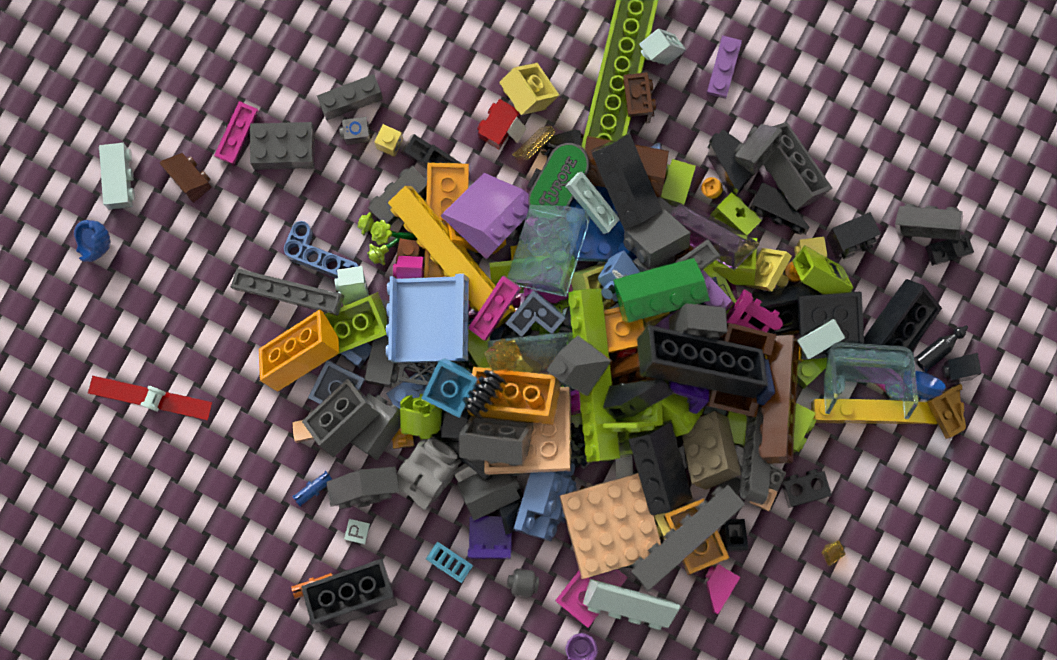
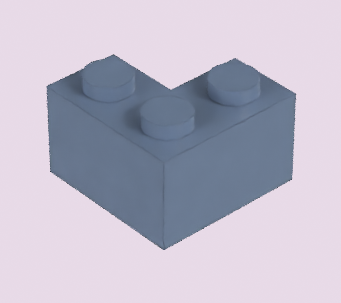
M533 290L506 324L521 337L535 321L553 334L566 316Z

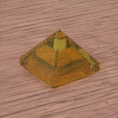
M839 540L825 545L822 551V555L829 567L846 555Z

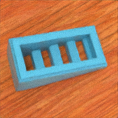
M438 541L426 558L427 561L460 583L464 581L473 567L472 564ZM440 549L443 550L444 552L442 553L438 561H435L434 558L436 557ZM447 554H449L451 557L445 566L441 565ZM454 559L458 560L453 570L450 571L448 568ZM461 564H464L465 567L460 575H456L455 573Z

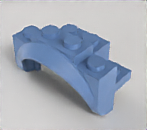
M573 463L571 464V471L530 473L514 531L547 541L552 540V537L557 532V525L560 522L565 523L566 521L559 496L577 491L576 482L571 479L575 471ZM534 514L541 515L537 519L534 518Z

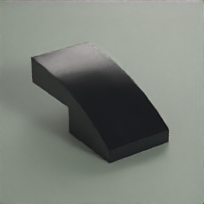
M968 234L961 235V240L947 239L925 247L932 266L974 253Z

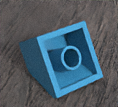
M446 358L441 359L421 399L460 418L465 408L462 399L464 397L470 398L468 391H473V385L477 383L478 378L464 367Z

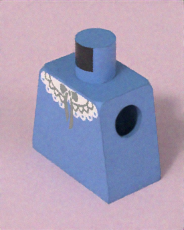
M624 250L608 259L598 277V281L604 287L601 290L602 296L606 299L612 298L613 301H618L613 279L640 272Z

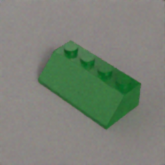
M695 258L613 279L622 320L628 323L680 309L686 303L699 304L710 301L705 279Z

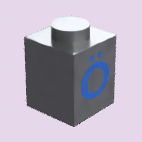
M367 117L342 120L343 127H339L340 137L345 140L346 145L371 142Z

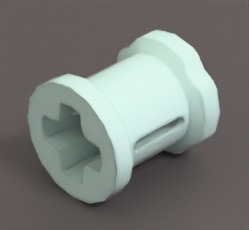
M148 386V394L145 401L141 402V405L158 412V405L166 392Z

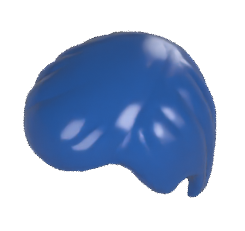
M83 220L74 229V238L77 243L76 252L82 255V257H79L82 262L95 261L109 250L111 244L110 235L105 226L100 222Z

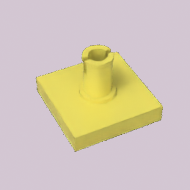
M762 248L756 259L755 286H746L771 292L776 285L779 288L785 287L789 278L782 273L792 255L786 251Z

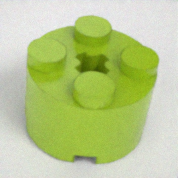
M419 394L420 397L413 398V395L406 396L400 401L401 433L417 435L421 439L431 438L432 434L440 431V426L443 422V410L421 399L423 394Z

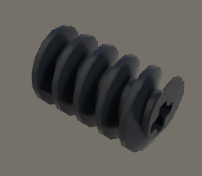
M490 370L484 371L485 377L478 378L480 384L475 383L473 385L475 391H468L470 398L464 397L462 399L465 408L480 419L483 418L480 411L488 412L485 404L493 405L490 398H499L495 391L503 392L501 384L508 385L499 375Z

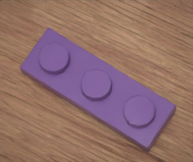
M722 35L707 94L724 99L727 98L742 40Z

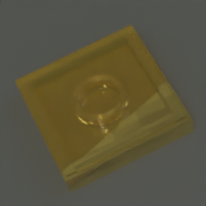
M552 126L540 127L512 155L516 160H528L556 131Z

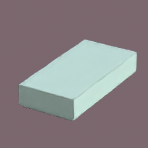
M832 319L798 339L797 342L806 358L810 359L845 337L836 321Z

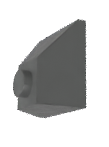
M576 336L557 354L547 371L562 383L588 396L612 360L580 336Z

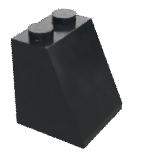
M722 129L719 134L716 132L710 139V144L707 147L709 149L707 157L728 194L732 192L735 196H738L754 175L735 161L734 156L736 154L734 151L742 142Z

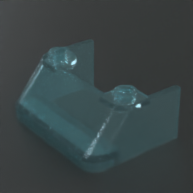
M837 342L832 345L828 353L824 378L825 414H830L838 399V395L844 391L845 381L885 384L886 393L890 398L903 400L904 419L910 418L918 405L914 355L910 349L901 346Z

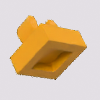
M400 427L392 439L393 449L413 447V435L402 434Z

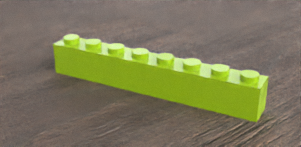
M580 289L568 292L573 339L576 336H580L609 358L601 289ZM610 365L588 396L579 392L587 462L620 458L617 432H611V428H603V423L616 422V419L603 408L609 386H612Z

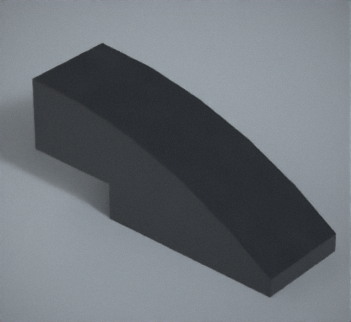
M415 134L410 136L400 152L426 169L428 163L462 164L433 144L430 145Z

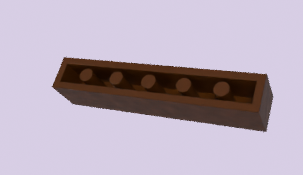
M783 335L775 337L772 354L767 355L775 394L762 405V415L764 418L763 424L760 426L762 444L759 445V455L767 464L793 463L799 344L794 335Z

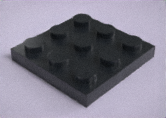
M862 292L797 296L799 338L804 337L832 319L836 321L845 337L810 359L865 355ZM800 347V358L806 360L807 358Z

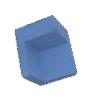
M364 343L341 354L360 369L370 356L372 346Z

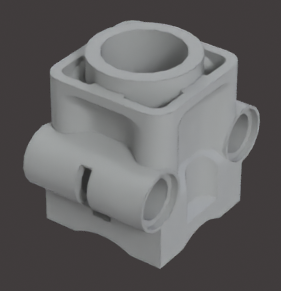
M433 438L422 440L397 473L399 492L409 495L417 505L426 510L432 503L437 501L443 490L450 483L454 472L462 460L445 443Z

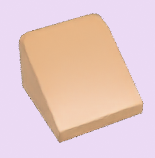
M303 420L292 422L294 441L296 443L314 440L302 423Z

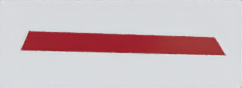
M92 375L88 394L141 405V402L145 401L149 390L147 387ZM166 392L165 396H162L158 408L159 410L208 420L212 402Z

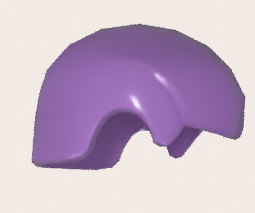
M585 633L573 635L567 641L565 648L568 660H596L598 654L596 641Z

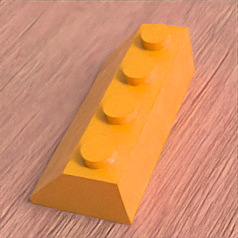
M322 310L316 311L259 348L261 382L278 392L339 353L338 336Z

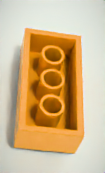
M473 367L472 374L477 378L485 377L484 371L490 370L499 375L508 384H501L503 392L495 391L499 398H490L493 405L485 404L488 412L480 411L482 417L553 425L561 387L559 380L555 376Z

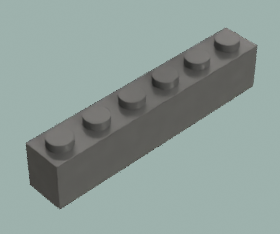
M729 485L725 488L722 486L718 487L712 493L713 499L709 502L704 500L696 507L698 512L695 515L691 516L688 514L680 521L682 526L677 531L672 528L663 536L666 540L661 545L655 543L648 550L650 555L645 559L640 557L632 564L634 569L631 573L647 591L745 505Z

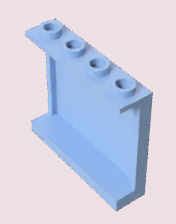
M455 274V277L396 279L390 276V283L387 284V293L390 295L386 307L387 315L389 316V324L386 326V334L389 337V345H386L388 360L393 363L439 362V360L444 358L452 362L468 361L469 278L465 274Z

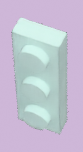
M583 172L577 173L565 186L603 234L609 233L620 220Z

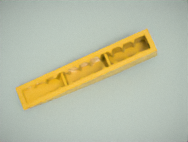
M814 399L811 402V411L816 413L814 416L816 423L938 424L927 402L867 399Z

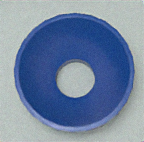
M911 371L908 375L907 382L912 390V394L923 400L938 397L945 391L946 385L933 375L921 371Z

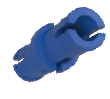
M324 471L314 481L306 483L307 486L292 497L301 507L314 495L317 497L320 494L319 492L327 486V481L333 479L327 471Z

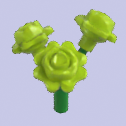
M371 212L359 218L357 228L362 230L361 234L365 235L366 232L371 230L372 240L376 241L378 245L387 243L390 237L396 238L380 248L369 244L370 250L367 252V255L374 264L380 263L385 265L384 254L389 252V248L398 243L400 238L417 240L413 233H397L390 230L391 225L387 224L385 220L374 222Z

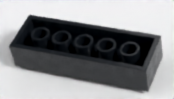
M650 325L637 338L641 376L754 399L768 386L762 349Z

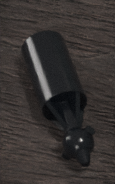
M968 326L956 327L953 334L939 337L914 358L917 366L924 372L929 371L952 352L956 340L965 337Z

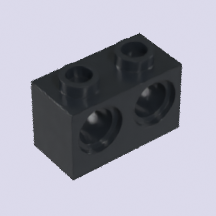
M818 469L807 471L804 477L798 478V474L786 477V482L781 484L788 508L832 496L825 471L819 472ZM813 479L821 483L820 490H814L811 487ZM792 485L800 487L801 493L799 496L791 493L790 488Z

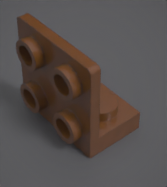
M648 72L623 75L628 117L645 115L646 123H650L651 118L654 117V111H656L655 98L651 99L653 80L649 79Z

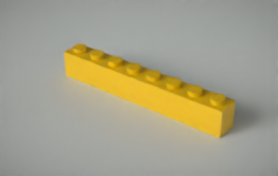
M404 186L388 202L392 207L390 209L391 212L403 220L405 229L418 238L416 240L423 249L428 250L431 260L444 269L442 272L446 277H455V274H465L469 278V305L474 311H480L496 285L464 247L450 241L449 229L412 186ZM512 304L495 328L501 327L515 313L516 309Z

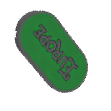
M564 143L557 146L551 152L528 196L529 208L537 218L543 221H553L563 217L568 211L574 197L565 186L577 173L583 172L587 177L590 170L587 151L582 146L575 143Z

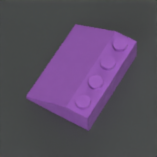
M483 173L442 213L441 217L487 259L531 213L528 204L529 194L519 187Z

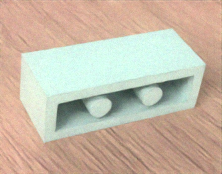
M659 28L639 44L642 47V55L648 61L651 60L665 65L670 64L686 51L675 34Z
M124 143L99 145L103 205L108 210L132 207L135 193L134 189L131 188L130 182L133 181L132 168H129V161H132L131 150Z

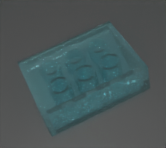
M530 205L507 278L521 287L567 297L590 221L586 210L569 206Z

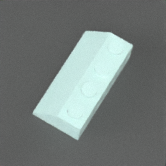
M593 579L589 580L583 602L584 605L589 606V611L599 614L601 610L609 612L608 616L621 619V615L629 617V622L640 625L642 621L648 622L649 627L661 630L662 627L669 628L680 608V605L670 600Z

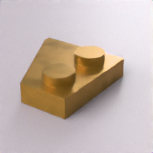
M961 383L944 391L942 395L927 401L946 439L966 429L963 416L964 403H961L960 391L963 390Z

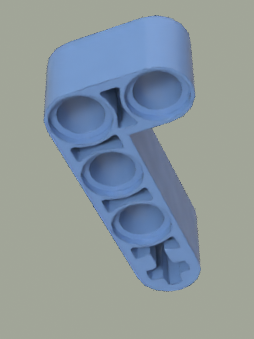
M298 221L292 226L284 245V252L292 262L334 278H338L337 270L343 269V266L345 269L359 267L353 261L309 245L313 233L305 221ZM301 228L307 229V233L304 236L297 235ZM298 247L299 252L296 255H290L291 248ZM312 254L319 256L315 262H309L308 259ZM331 261H336L338 265L335 269L327 268Z

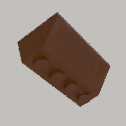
M587 136L585 150L590 161V170L587 178L592 185L606 187L591 150L613 140ZM635 145L656 197L661 198L669 151Z

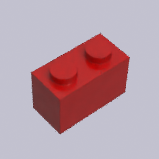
M501 99L496 104L493 103L488 110L489 116L486 120H482L477 128L479 138L500 150L509 136L507 131L515 118L520 119L521 117L515 107Z

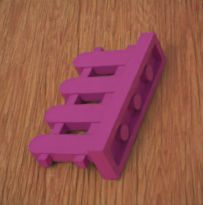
M745 289L726 315L727 323L760 330L748 322L753 316L764 323L760 330L767 332L769 328L779 330L783 325L781 318L778 317L780 314L778 311L774 310L772 313L760 305L762 302L759 299H756L754 302L752 294ZM744 312H746V315H745L744 318L742 319V318H741L742 314H743Z

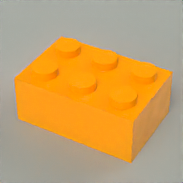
M703 498L665 514L664 518L669 529L674 528L677 531L682 526L680 521L688 514L691 516L695 515L698 512L696 507L705 499ZM718 530L682 560L687 575L729 558Z

